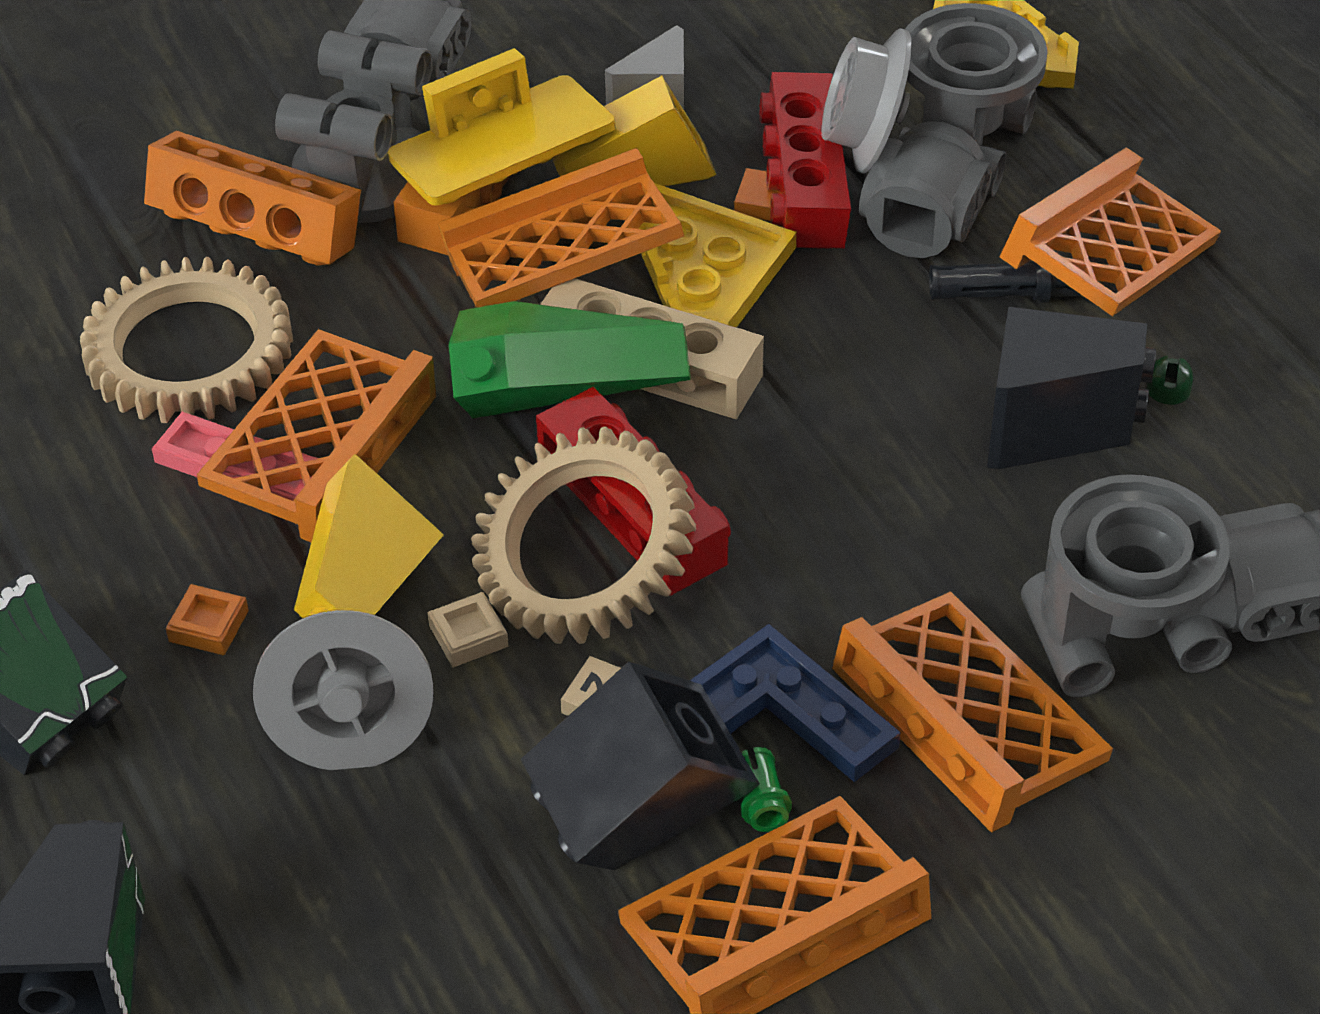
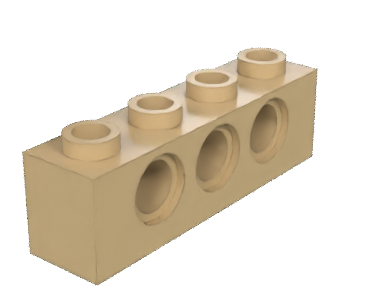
M575 278L553 286L540 304L683 323L686 332L691 380L641 389L737 419L763 376L764 336Z

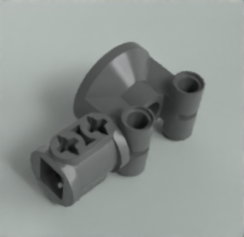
M364 0L345 31L329 30L324 35L319 48L318 69L320 74L324 77L343 80L344 90L332 95L327 100L287 93L279 103L275 120L277 137L282 141L301 144L294 155L291 168L360 189L361 195L357 223L377 222L395 217L393 202L408 181L389 162L387 152L391 146L422 134L413 128L410 101L418 99L423 95L422 86L450 75L468 45L472 18L470 11L463 9L461 1Z
M977 3L946 5L921 14L905 28L911 36V58L907 81L917 91L925 95L923 123L914 125L912 128L904 127L898 139L888 138L878 160L873 164L865 179L859 201V215L867 218V224L876 239L894 252L906 257L926 258L939 254L948 246L951 240L964 242L986 196L994 197L997 193L1005 169L1006 152L982 146L983 136L992 133L997 128L1020 134H1026L1037 100L1035 88L1043 79L1046 70L1047 45L1043 35L1031 22L1004 8Z
M1145 475L1109 476L1087 483L1072 492L1059 506L1052 521L1046 570L1031 577L1021 590L1022 601L1063 692L1071 697H1086L1101 691L1113 680L1115 669L1105 649L1108 634L1123 638H1143L1153 635L1162 629L1180 667L1186 672L1201 673L1215 668L1228 658L1232 650V643L1227 635L1229 633L1241 631L1247 640L1257 642L1320 630V510L1304 513L1299 505L1282 503L1219 516L1203 498L1191 490L1165 479Z

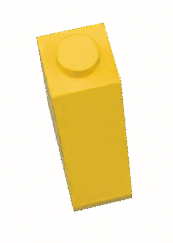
M662 75L604 106L614 115L616 127L612 132L600 136L591 143L579 145L553 157V162L559 175L563 176L637 148L644 159L647 173L654 184L669 186L706 180L716 175L704 141Z
M356 454L326 484L294 611L302 618L336 610L359 611L375 615L444 535Z

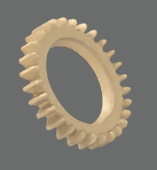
M184 257L179 273H174L168 262L163 260L161 262L160 277L157 278L153 277L146 267H141L139 273L142 284L140 285L132 283L127 276H123L120 282L123 295L117 294L112 288H106L104 294L106 306L100 301H95L92 304V316L85 317L83 324L84 332L80 336L81 355L86 375H89L94 390L101 389L103 400L106 403L117 400L119 411L122 413L136 406L138 418L145 420L151 413L158 410L161 423H167L175 411L194 415L195 410L201 409L208 420L215 418V406L219 404L230 412H234L237 410L235 397L237 396L250 402L255 401L257 398L254 386L269 389L272 385L271 374H281L284 371L283 359L291 357L290 343L293 342L288 307L282 301L279 290L276 287H270L269 281L263 275L257 276L254 280L253 271L248 266H244L240 270L239 275L236 276L234 264L230 260H225L222 269L215 273L213 262L209 257L204 258L203 266L199 271H194L189 258ZM209 302L228 307L245 318L254 334V341L251 347L237 362L219 373L197 380L170 382L151 379L131 370L123 361V347L130 331L146 316L175 304Z
M607 427L600 429L597 442L588 429L580 428L578 430L576 446H572L564 434L558 433L556 435L557 450L553 454L542 444L536 443L535 451L538 462L532 465L517 456L515 463L521 476L515 479L503 473L498 475V480L507 490L506 494L496 495L491 492L485 494V501L495 514L478 513L476 515V523L485 533L474 534L471 538L472 545L479 552V554L472 558L473 567L480 574L478 583L489 596V601L502 616L504 615L516 629L519 630L524 626L533 638L539 639L546 632L554 643L561 644L569 630L574 639L581 644L585 643L590 626L593 625L600 636L605 639L610 635L611 619L617 618L626 629H629L633 626L630 609L635 606L650 615L654 610L648 599V594L653 592L668 597L671 590L662 577L664 575L682 576L685 570L674 556L692 553L693 546L684 534L696 530V524L688 513L695 507L694 502L686 492L688 486L678 470H676L665 453L658 452L650 441L643 439L638 442L633 433L629 431H623L618 440L613 431ZM591 476L614 477L628 482L644 495L652 509V529L642 555L621 579L598 593L575 599L546 597L532 587L521 567L520 541L529 517L549 494L569 482Z

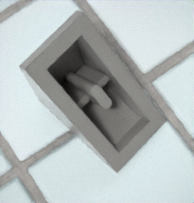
M676 25L605 70L606 105L662 75L684 109V29Z

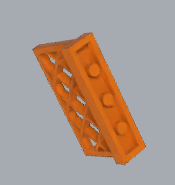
M1126 147L1019 214L1000 258L1015 269L1020 268L1030 260L1034 261L1113 317L1215 244L1221 230L1136 174L1143 158ZM1131 196H1136L1148 205L1134 203ZM1106 215L1124 218L1125 223L1108 220ZM1141 221L1158 224L1159 229L1144 227ZM1175 227L1183 228L1192 235L1178 233ZM1080 232L1098 235L1100 241L1081 238ZM1115 238L1132 241L1134 247L1117 244ZM1150 245L1167 247L1169 253L1152 250ZM1053 250L1071 253L1073 259L1062 257ZM1088 256L1106 259L1108 265L1090 262ZM1124 262L1141 265L1143 271L1125 268ZM1098 281L1115 283L1118 292L1115 294Z
M637 148L438 222L451 265L456 275L461 277L476 308L517 301L684 237L681 222L648 175L644 159ZM610 219L625 220L621 227L606 226ZM644 222L660 224L647 230L639 229ZM560 238L575 240L570 247L556 245ZM593 241L608 243L597 249H588ZM510 257L524 259L519 266L505 265ZM542 261L557 262V264L544 269L538 268ZM492 280L506 281L505 284L484 291Z
M318 329L197 473L199 486L298 524L300 538L312 542L326 484L354 454L378 473L436 398L433 357L413 350L406 360ZM323 352L345 360L344 364L315 370L313 365ZM377 372L392 376L387 383L366 388L363 387L360 376ZM352 379L355 390L327 397L324 396L321 385ZM313 387L316 399L288 406L285 405L284 399L289 393ZM361 405L363 414L359 419L334 424L331 412ZM317 415L323 416L326 424L325 427L300 433L294 432L291 421ZM279 424L284 425L287 436L255 443L253 436L259 429ZM332 442L334 450L329 456L304 461L300 449ZM289 451L293 452L296 464L264 471L261 458ZM253 461L256 470L255 474L238 478H231L222 474L228 466ZM301 479L304 484V488L293 501L273 494L270 490L271 486Z
M948 592L873 626L863 617L844 624L842 627L832 669L869 707L901 732L900 739L991 833L1011 823L1015 808L1108 762L1113 748L952 592ZM946 616L962 631V636L928 629V624ZM895 640L917 645L916 657L899 654L888 641ZM925 648L960 654L959 666L924 659ZM972 656L993 661L1002 670L1001 675L967 668L968 657ZM923 677L956 684L955 697L937 693ZM965 686L1000 693L999 705L964 699ZM1009 695L1033 700L1042 709V715L1008 708ZM962 717L997 724L996 737L978 734ZM1006 726L1040 733L1039 747L1005 740ZM1050 735L1074 740L1084 751L1072 754L1049 749ZM1003 758L1038 765V772L1036 775L1024 780Z
M838 796L618 911L622 926L686 1003L690 1014H756L930 920L929 873L914 857L903 862L841 796ZM837 822L849 834L847 845L813 841L816 833ZM773 855L796 858L791 874L758 870L760 862ZM807 860L842 863L838 879L803 875ZM853 864L880 867L884 871V873L867 882L849 881ZM718 884L740 886L736 903L703 899L704 892ZM752 889L786 892L782 909L748 905ZM798 893L833 897L832 901L811 912L794 910ZM662 913L684 916L679 933L651 930L645 922ZM696 918L730 921L725 939L691 935ZM742 923L776 927L775 931L754 942L737 940ZM685 953L719 957L717 962L690 976L681 967Z

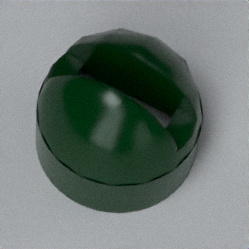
M1163 356L1155 360L1152 383L1146 384V389H1149V396L1157 402L1169 405L1186 401L1191 394L1193 385L1191 365L1181 357L1178 360ZM1165 377L1175 378L1176 383L1165 382Z

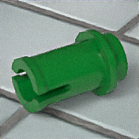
M755 747L753 750L758 769H752L747 750L742 751V754L760 785L743 796L741 814L744 820L751 824L755 830L770 832L788 821L789 813L792 809V801L789 794L781 789L772 752L766 748Z

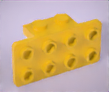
M513 48L422 86L430 130L391 146L387 153L389 162L429 204L438 206L454 202L461 196L486 185L501 182L514 173L535 164L547 162L554 156L579 145L591 143L600 136L612 132L616 126L614 115L570 76H558L530 88L525 57Z

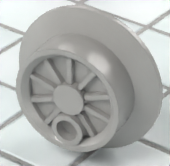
M901 28L896 30L884 45L853 37L846 45L835 69L823 112L822 138L852 148L854 167L857 172L867 173L872 168L884 149L894 122L901 123L906 114L910 94L905 92L904 89L911 58V36L908 30Z
M336 610L303 618L288 626L271 641L262 654L256 668L253 700L258 719L264 731L280 749L296 760L326 770L372 767L396 757L419 736L432 708L433 680L429 664L417 643L401 628L369 613Z

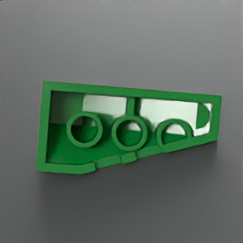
M510 301L459 311L449 342L453 397L472 419L562 403L592 387L603 396L691 380L685 326L683 323Z

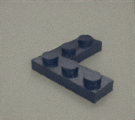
M770 624L763 627L690 680L703 686L730 734L767 708L853 782L857 781L899 748L901 733Z

